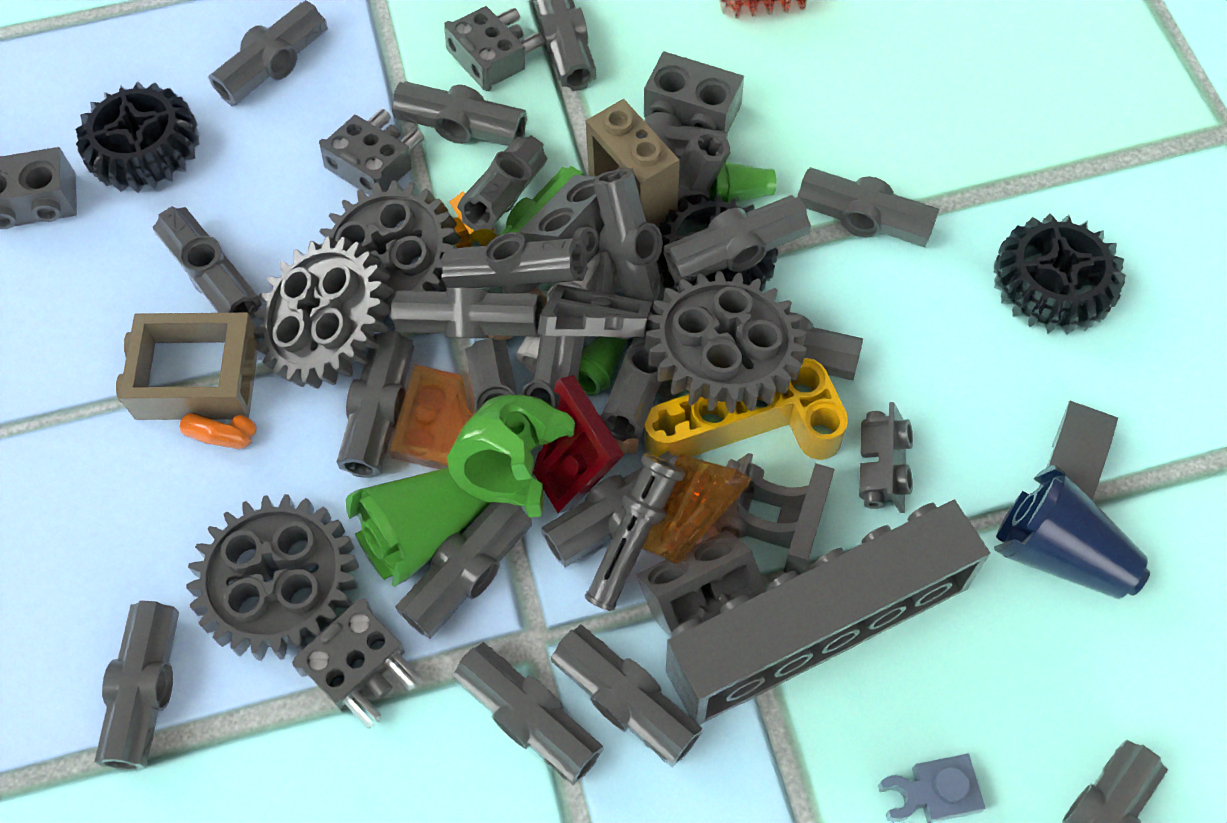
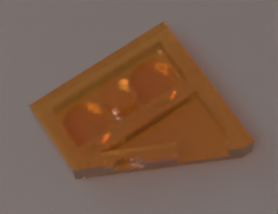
M679 454L674 465L684 470L686 475L683 481L676 482L664 507L667 515L659 525L653 524L642 550L678 564L745 490L751 480L750 477L737 469Z

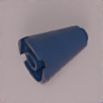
M1050 465L1040 471L1033 479L1041 485L1030 494L1022 491L1004 517L996 535V539L1003 543L994 546V551L1005 558L1116 599H1121L1127 594L1134 596L1139 593L1150 576V570L1146 568L1148 557L1063 470L1055 465Z

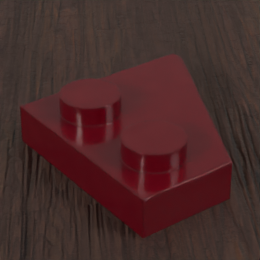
M574 375L559 378L554 387V392L561 396L557 410L565 412L573 418L575 422L574 435L572 437L568 435L562 436L551 443L544 444L541 451L538 452L533 474L543 484V490L558 514L573 509L624 456L621 448Z

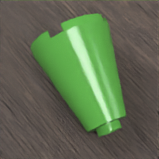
M448 467L358 489L348 494L345 499L348 518L351 519L358 515L362 530L355 533L360 547L368 561L384 580L393 575L391 585L394 587L412 577L433 558L439 546L449 536L462 532L491 503L477 499L461 489L449 474Z

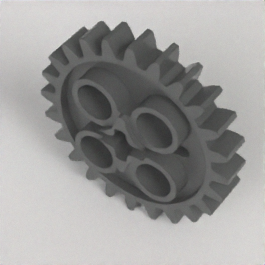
M393 180L388 192H385L379 183H374L373 195L367 196L359 189L357 190V203L353 205L345 199L341 201L345 210L342 216L335 213L328 215L335 225L332 229H320L319 233L324 238L329 236L338 242L341 237H345L353 244L355 242L359 244L363 242L361 245L383 262L380 267L390 274V277L384 284L394 290L390 297L383 300L384 303L391 306L396 290L447 291L441 282V258L446 249L455 248L454 245L461 242V237L454 229L457 223L448 212L449 210L440 198L435 199L429 189L426 188L420 192L415 184L410 182L403 190L398 182ZM401 221H403V223H402L401 225H399L398 227H396L398 223H400ZM421 256L417 262L410 265L413 259ZM386 315L381 316L380 322H384Z
M328 236L325 237L322 246L313 240L310 241L307 254L295 249L293 253L294 263L292 265L283 261L279 263L283 274L280 278L269 276L268 281L273 286L272 291L260 293L259 295L263 301L267 302L266 307L254 313V316L263 320V324L254 329V334L263 339L256 346L257 351L266 355L262 362L273 368L275 375L300 387L308 384L319 389L322 381L336 385L338 372L350 378L353 376L352 362L356 360L366 365L368 362L364 353L367 347L378 349L380 345L373 338L375 333L388 331L389 328L380 322L381 316L391 313V306L384 303L383 300L394 293L392 288L384 284L390 277V274L380 267L383 262L358 242L353 244L345 237H341L336 242Z
M717 271L715 281L709 282L702 273L697 274L696 285L694 286L685 279H681L678 292L666 288L663 301L655 300L652 315H648L644 346L645 350L650 351L648 364L649 366H659L657 374L659 382L673 378L671 387L673 395L685 389L689 391L688 404L693 405L700 397L707 399L708 411H713L718 401L725 402L729 413H734L736 403L739 401H743L745 406L750 411L755 410L758 396L770 405L773 403L776 391L786 394L790 381L797 380L807 349L803 346L807 333L799 329L802 319L801 315H789L792 302L787 300L776 303L778 289L773 288L765 293L759 291L761 280L758 278L749 286L744 285L741 273H737L732 282L726 281L721 271Z
M288 494L283 496L279 507H274L268 495L263 496L261 509L254 511L247 501L242 502L243 516L238 519L227 511L223 513L228 526L223 530L209 526L207 530L214 539L212 544L199 543L195 546L204 557V561L188 564L190 571L200 578L186 584L187 590L193 596L198 597L189 605L197 616H203L198 622L199 625L207 633L214 631L212 638L221 647L231 642L230 648L240 657L247 651L249 646L251 647V653L259 661H262L265 657L268 647L272 648L280 660L285 658L288 644L293 643L301 652L306 647L305 637L311 634L316 638L323 632L321 626L325 622L332 624L338 618L334 613L336 607L345 609L353 605L343 591L358 588V582L349 572L358 569L359 563L354 555L349 554L355 547L349 536H343L345 533L343 525L339 519L330 522L332 517L324 506L314 513V507L307 498L295 509V505ZM308 541L307 546L300 553L295 555L287 554L289 548L294 543ZM250 549H256L252 559L243 564H237V560L242 553ZM316 566H319V569L316 572H309L313 570ZM239 579L228 586L231 580ZM302 588H312L309 598L304 602L291 604V598L294 593ZM251 597H259V602L254 609L246 613H239L244 601Z

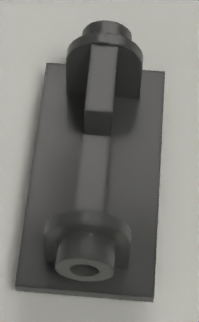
M889 402V416H886L881 411H870L866 414V419L861 422L860 454L863 458L879 457L877 462L860 463L859 497L864 500V506L867 508L879 509L884 507V501H893L898 511L905 513V495L912 494L913 490L911 468L909 464H906V449H912L913 431L910 420L903 419L894 402Z

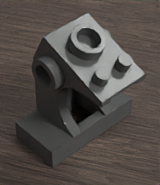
M747 453L737 461L730 459L726 468L722 471H716L708 482L705 498L709 502L704 518L716 523V529L720 533L728 530L737 538L748 536L789 549L783 572L796 571L798 575L805 573L835 469L815 463L809 485L785 487L763 479L764 470L752 463L754 454ZM752 499L781 508L777 523L764 520L749 513Z

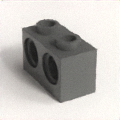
M663 51L644 87V117L646 118L649 114L655 112H664L678 118L682 126L729 132L742 105L744 75Z
M60 147L0 156V230L19 225L52 222L60 218L77 216L76 173Z
M574 175L519 231L525 241L581 239L587 250L586 262L588 263L600 250L599 237L605 226L593 178L597 176Z
M728 530L636 574L652 617L670 638L673 637L671 633L674 629L691 619L700 618L702 622H705L721 614V607L740 595L748 594L752 599L766 592L752 550Z

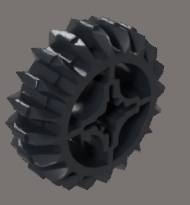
M137 81L132 89H126L120 84L119 92L112 95L104 92V100L101 102H90L91 112L80 115L82 125L75 129L78 139L76 142L77 151L87 170L94 177H97L100 182H103L105 186L113 185L120 192L130 186L131 189L139 193L142 187L147 184L156 190L157 182L163 179L173 183L172 173L175 171L186 172L185 161L196 159L195 147L200 145L197 133L198 123L188 103L182 97H178L171 88L162 90L156 82L145 88Z
M718 193L714 201H707L700 194L696 200V205L683 200L680 205V211L669 209L666 222L660 223L658 227L662 235L663 246L656 263L664 289L673 288L674 291L678 292L679 283H675L669 272L664 257V246L707 229L716 216L728 209L742 208L740 207L738 196L729 203L723 201L720 193ZM752 204L742 209L747 213L755 210V207ZM774 248L767 251L759 263L747 270L733 272L727 267L720 271L723 273L725 280L729 282L733 281L737 273H741L743 284L748 286L758 278L761 280L759 291L762 292L765 289L766 281H770L774 275V263L777 262L778 249ZM717 272L705 277L709 282L715 281ZM696 280L690 282V284H692L693 286L696 285Z
M1051 213L1043 218L1042 222L1031 217L1025 223V226L1017 225L1011 231L1010 236L1001 243L998 250L999 255H997L994 262L993 272L996 274L994 288L1002 290L1000 295L1001 304H1014L1012 308L1013 317L1021 314L1029 317V328L1037 324V322L1045 324L1047 334L1054 331L1056 326H1060L1066 335L1073 332L1076 326L1086 331L1092 327L1095 321L1100 323L1104 320L1111 308L1116 306L1121 297L1120 293L1125 284L1126 275L1121 272L1124 268V258L1114 256L1117 252V243H1104V230L1093 233L1088 230V220L1077 225L1072 223L1070 214L1063 218L1061 222H1058ZM1042 254L1041 257H1036L1034 261H1024L1030 256ZM1082 286H1092V290L1076 295L1075 290H1081Z

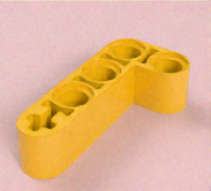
M804 358L796 381H790L788 392L783 394L776 391L773 403L768 404L766 407H755V410L750 411L743 401H739L736 403L734 413H729L725 402L718 401L715 409L708 411L706 398L700 397L696 403L690 405L688 404L689 394L652 407L644 425L645 451L648 454L659 457L669 451L681 461L790 425L803 453L812 459L825 460L835 456L840 450L847 428L848 417L825 368L814 359ZM804 385L811 388L812 392H800L794 386ZM714 414L718 415L723 420L717 423H711L705 421L704 419H702V417L705 415ZM817 425L826 426L833 433L820 434L812 427Z

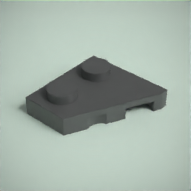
M558 284L540 315L538 335L600 336L623 339L644 337L652 302Z

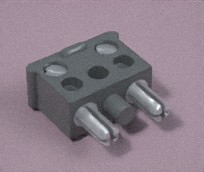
M484 6L453 22L446 21L444 23L446 50L485 91H490L493 85L525 70V55L544 46V38L539 32H536L520 41L518 40L524 36L520 25L515 24L507 28V26L520 21V13L515 7L495 15L487 6Z
M381 108L367 121L354 114L330 137L321 139L319 146L324 168L371 196L373 195L374 183H379L384 191L387 192L393 180L398 182L412 169L410 153L424 141V134L421 130L414 128L399 141L398 138L401 136V133L394 125H389L384 131L381 130L391 121L390 113Z
M358 599L299 652L292 662L293 667L300 676L305 677L308 675L341 712L348 707L367 728H372L375 724L355 704L354 700L356 699L379 722L382 715L361 693L368 688L379 700L386 696L393 686L381 674L388 669L407 690L415 688L414 684L394 662L417 685L421 681V676L402 657L405 653L402 644L373 615L366 599ZM375 642H385L380 649H371ZM358 659L365 660L361 667L351 668L354 661ZM344 678L342 685L335 688L331 687L335 679Z

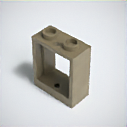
M622 99L585 120L589 176H598L603 172L619 168H633L646 223H652L659 227L660 223L666 222L669 209L678 210L679 159L625 99ZM639 134H644L647 136L646 138H637Z
M134 313L131 332H127L124 337V353L126 356L124 372L119 374L116 380L118 400L123 403L135 420H181L188 413H195L213 420L232 419L237 415L249 418L258 356L256 346L260 341V337L254 334L256 327L249 313ZM155 343H225L218 387H148Z

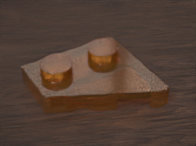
M414 364L390 447V458L435 469L448 467L447 456L462 427L472 417L466 402L467 394L462 375Z

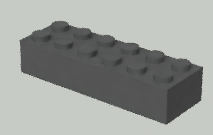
M953 499L939 507L934 502L928 503L911 513L907 518V523L891 529L889 525L881 526L867 534L861 541L862 545L845 552L843 548L834 549L820 557L815 563V568L801 575H798L796 571L787 572L773 580L768 585V591L752 599L748 594L740 595L723 605L720 609L721 614L705 622H702L700 618L691 619L674 629L671 633L673 637L667 640L665 672L689 717L701 725L968 590L991 553L957 501Z

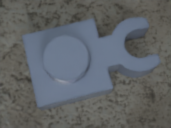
M969 753L915 764L912 768L915 781L911 782L903 776L892 775L883 779L878 785L879 792L895 790L904 799V806L902 808L891 809L885 814L889 822H902L909 818L917 808L922 807L927 823L977 814L986 809Z

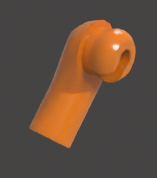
M188 413L181 419L179 426L181 433L186 437L205 444L238 450L249 446L252 443L250 438L257 432L256 424L243 415L233 417L230 425L195 413Z

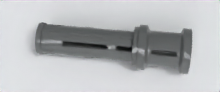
M644 453L640 460L644 466L632 492L625 493L622 498V508L625 510V513L605 552L596 575L584 595L587 601L604 610H615L619 596L637 562V558L653 524L659 525L661 521H664L667 515L664 507L676 482L683 481L686 472L678 466L648 453Z

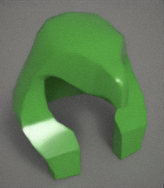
M514 394L494 397L486 401L462 427L447 456L449 474L461 489L477 499L486 502L524 506L529 518L542 516L544 506L543 484L534 477H531L534 457L530 451L538 446L551 443L559 437L566 435L572 437L574 435L575 422L569 414L557 410L542 399L533 396Z

